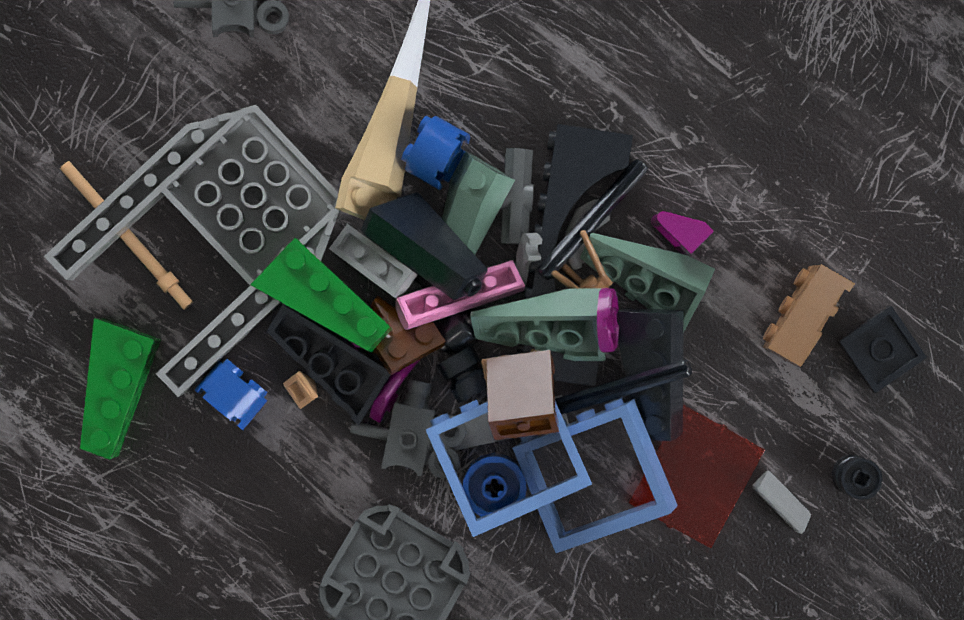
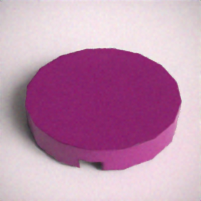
M601 288L598 296L597 336L602 353L613 352L617 349L619 325L617 313L619 311L617 293L613 288Z

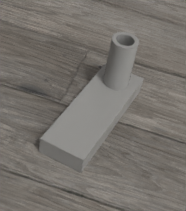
M349 224L344 227L329 248L394 298L422 289L421 285L414 280L417 277L415 272Z

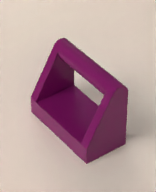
M662 211L651 218L652 226L679 253L684 255L692 254L714 232L703 221Z

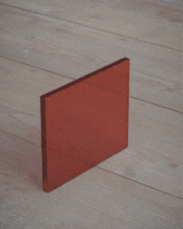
M683 405V435L673 441H662L656 451L678 506L671 514L657 519L666 523L668 528H675L712 548L765 449L728 430L726 425H719ZM645 474L628 502L635 507L655 500Z

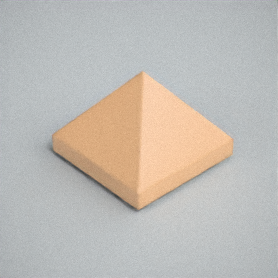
M301 371L283 383L300 409L318 397L315 381Z

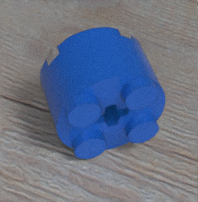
M425 116L417 129V133H419L414 145L408 144L401 160L406 162V172L441 190L443 188L441 181L449 182L465 153L461 146L463 141L469 144L470 134L437 116L433 118Z
M228 359L224 363L218 361L194 390L199 394L203 391L207 392L202 398L230 421L233 420L235 422L237 418L241 420L237 426L244 430L268 401L264 398L268 392L252 379L247 384L240 378L244 372Z
M489 453L478 457L469 465L464 475L463 489L474 513L483 517L525 498L526 481L520 466L515 460L503 454ZM491 479H497L498 484H503V487L498 488V493L496 494L491 493V489L485 487V485L491 484Z

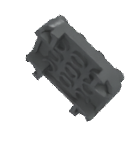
M388 504L386 506L372 507L365 510L358 517L322 577L318 588V604L324 614L331 620H446L464 586L467 584L471 573L469 572L468 559L463 551L464 548L456 541L451 542L399 511L400 508Z

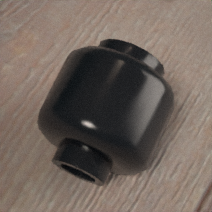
M471 310L445 317L437 324V329L446 341L441 349L447 354L451 352L457 354L469 346H474L479 341L475 339L470 318Z

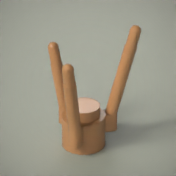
M582 230L580 235L599 277L596 278L594 275H590L582 280L566 263L562 267L563 271L579 287L556 270L552 271V276L569 289L608 288L613 282L606 275L586 231Z

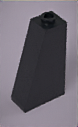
M418 192L369 209L361 228L364 235L447 296L457 300L464 296H473L482 288V281L488 269Z

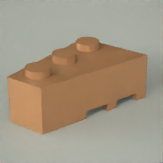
M822 264L809 266L807 270L803 268L794 281V285L797 286L792 297L786 296L778 310L781 313L776 325L771 323L763 336V340L766 341L763 346L764 349L794 366L801 367L822 336L821 330L829 316L834 317L839 307L836 304L844 290L850 292L855 285L852 281Z

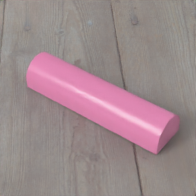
M513 260L487 268L488 271L482 281V288L473 296H464L453 300L437 287L431 286L397 297L396 310L403 328L409 330L523 292L525 284Z

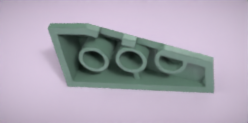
M465 151L450 179L442 220L475 255L515 180Z
M591 233L589 239L612 282L615 281L626 291L625 296L631 301L636 299L647 309L684 310V333L709 285L715 268L684 254ZM584 247L580 259L597 272L586 247Z
M601 288L566 289L473 311L470 318L475 339L510 347L522 344L535 347V350L539 351L550 350L564 354L563 359L572 361H605L606 353L600 351L597 336V304Z

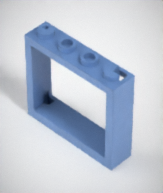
M622 398L613 400L604 405L606 410L595 414L594 409H590L576 415L577 421L567 424L564 419V422L572 436L621 417L655 500L566 532L553 502L538 508L555 553L671 514L678 506L634 399L623 403ZM558 432L520 437L522 442L513 447L531 494L547 488L532 450L562 440Z
M477 400L459 407L461 414L450 418L448 413L430 420L432 427L426 429L473 537L592 485L555 402V411L559 421L558 433L577 475L477 519L439 434L488 413V402L479 405Z

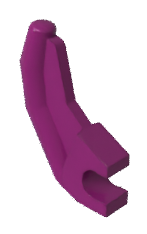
M420 360L390 376L372 405L370 418L380 423L385 412L388 411L390 413L399 396L396 394L397 390Z

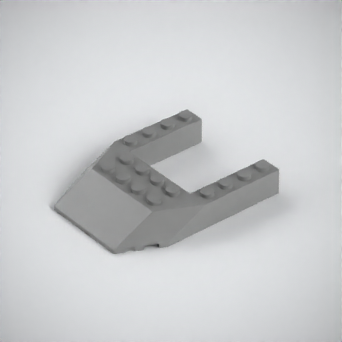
M253 105L235 112H228L214 118L185 125L44 257L66 280H74L162 197L166 196L250 285L294 238H297L320 261L322 260L340 211L335 209L338 192L257 105ZM250 285L161 368L156 375L177 397L183 395L281 302Z

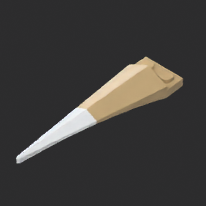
M418 0L390 77L367 129L341 180L335 209L362 220L366 219L371 207L401 197L406 162L402 161L401 158L410 139L430 0Z

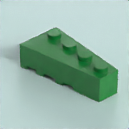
M294 238L250 284L370 353L393 330L297 238Z
M94 318L80 449L109 460L119 456L161 339L104 318Z

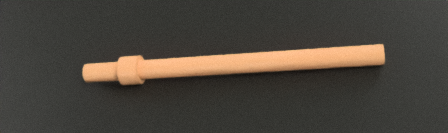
M70 161L61 166L60 170L94 208H97L104 201ZM130 229L120 236L124 243L158 280L156 284L164 293L168 292L183 310L187 309L193 301L178 285L179 280L171 271L167 272Z

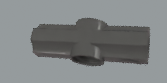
M506 148L505 174L513 178L515 182L500 210H503L501 243L519 245L522 233H529V212H532L533 184L531 183L533 150Z

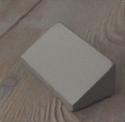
M766 471L752 485V488L794 531L802 534L810 520V512L770 471Z

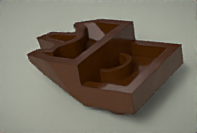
M379 296L373 300L372 310L393 330L371 353L377 354L390 376L445 345V339L433 322L405 330L399 320L396 306L392 307Z

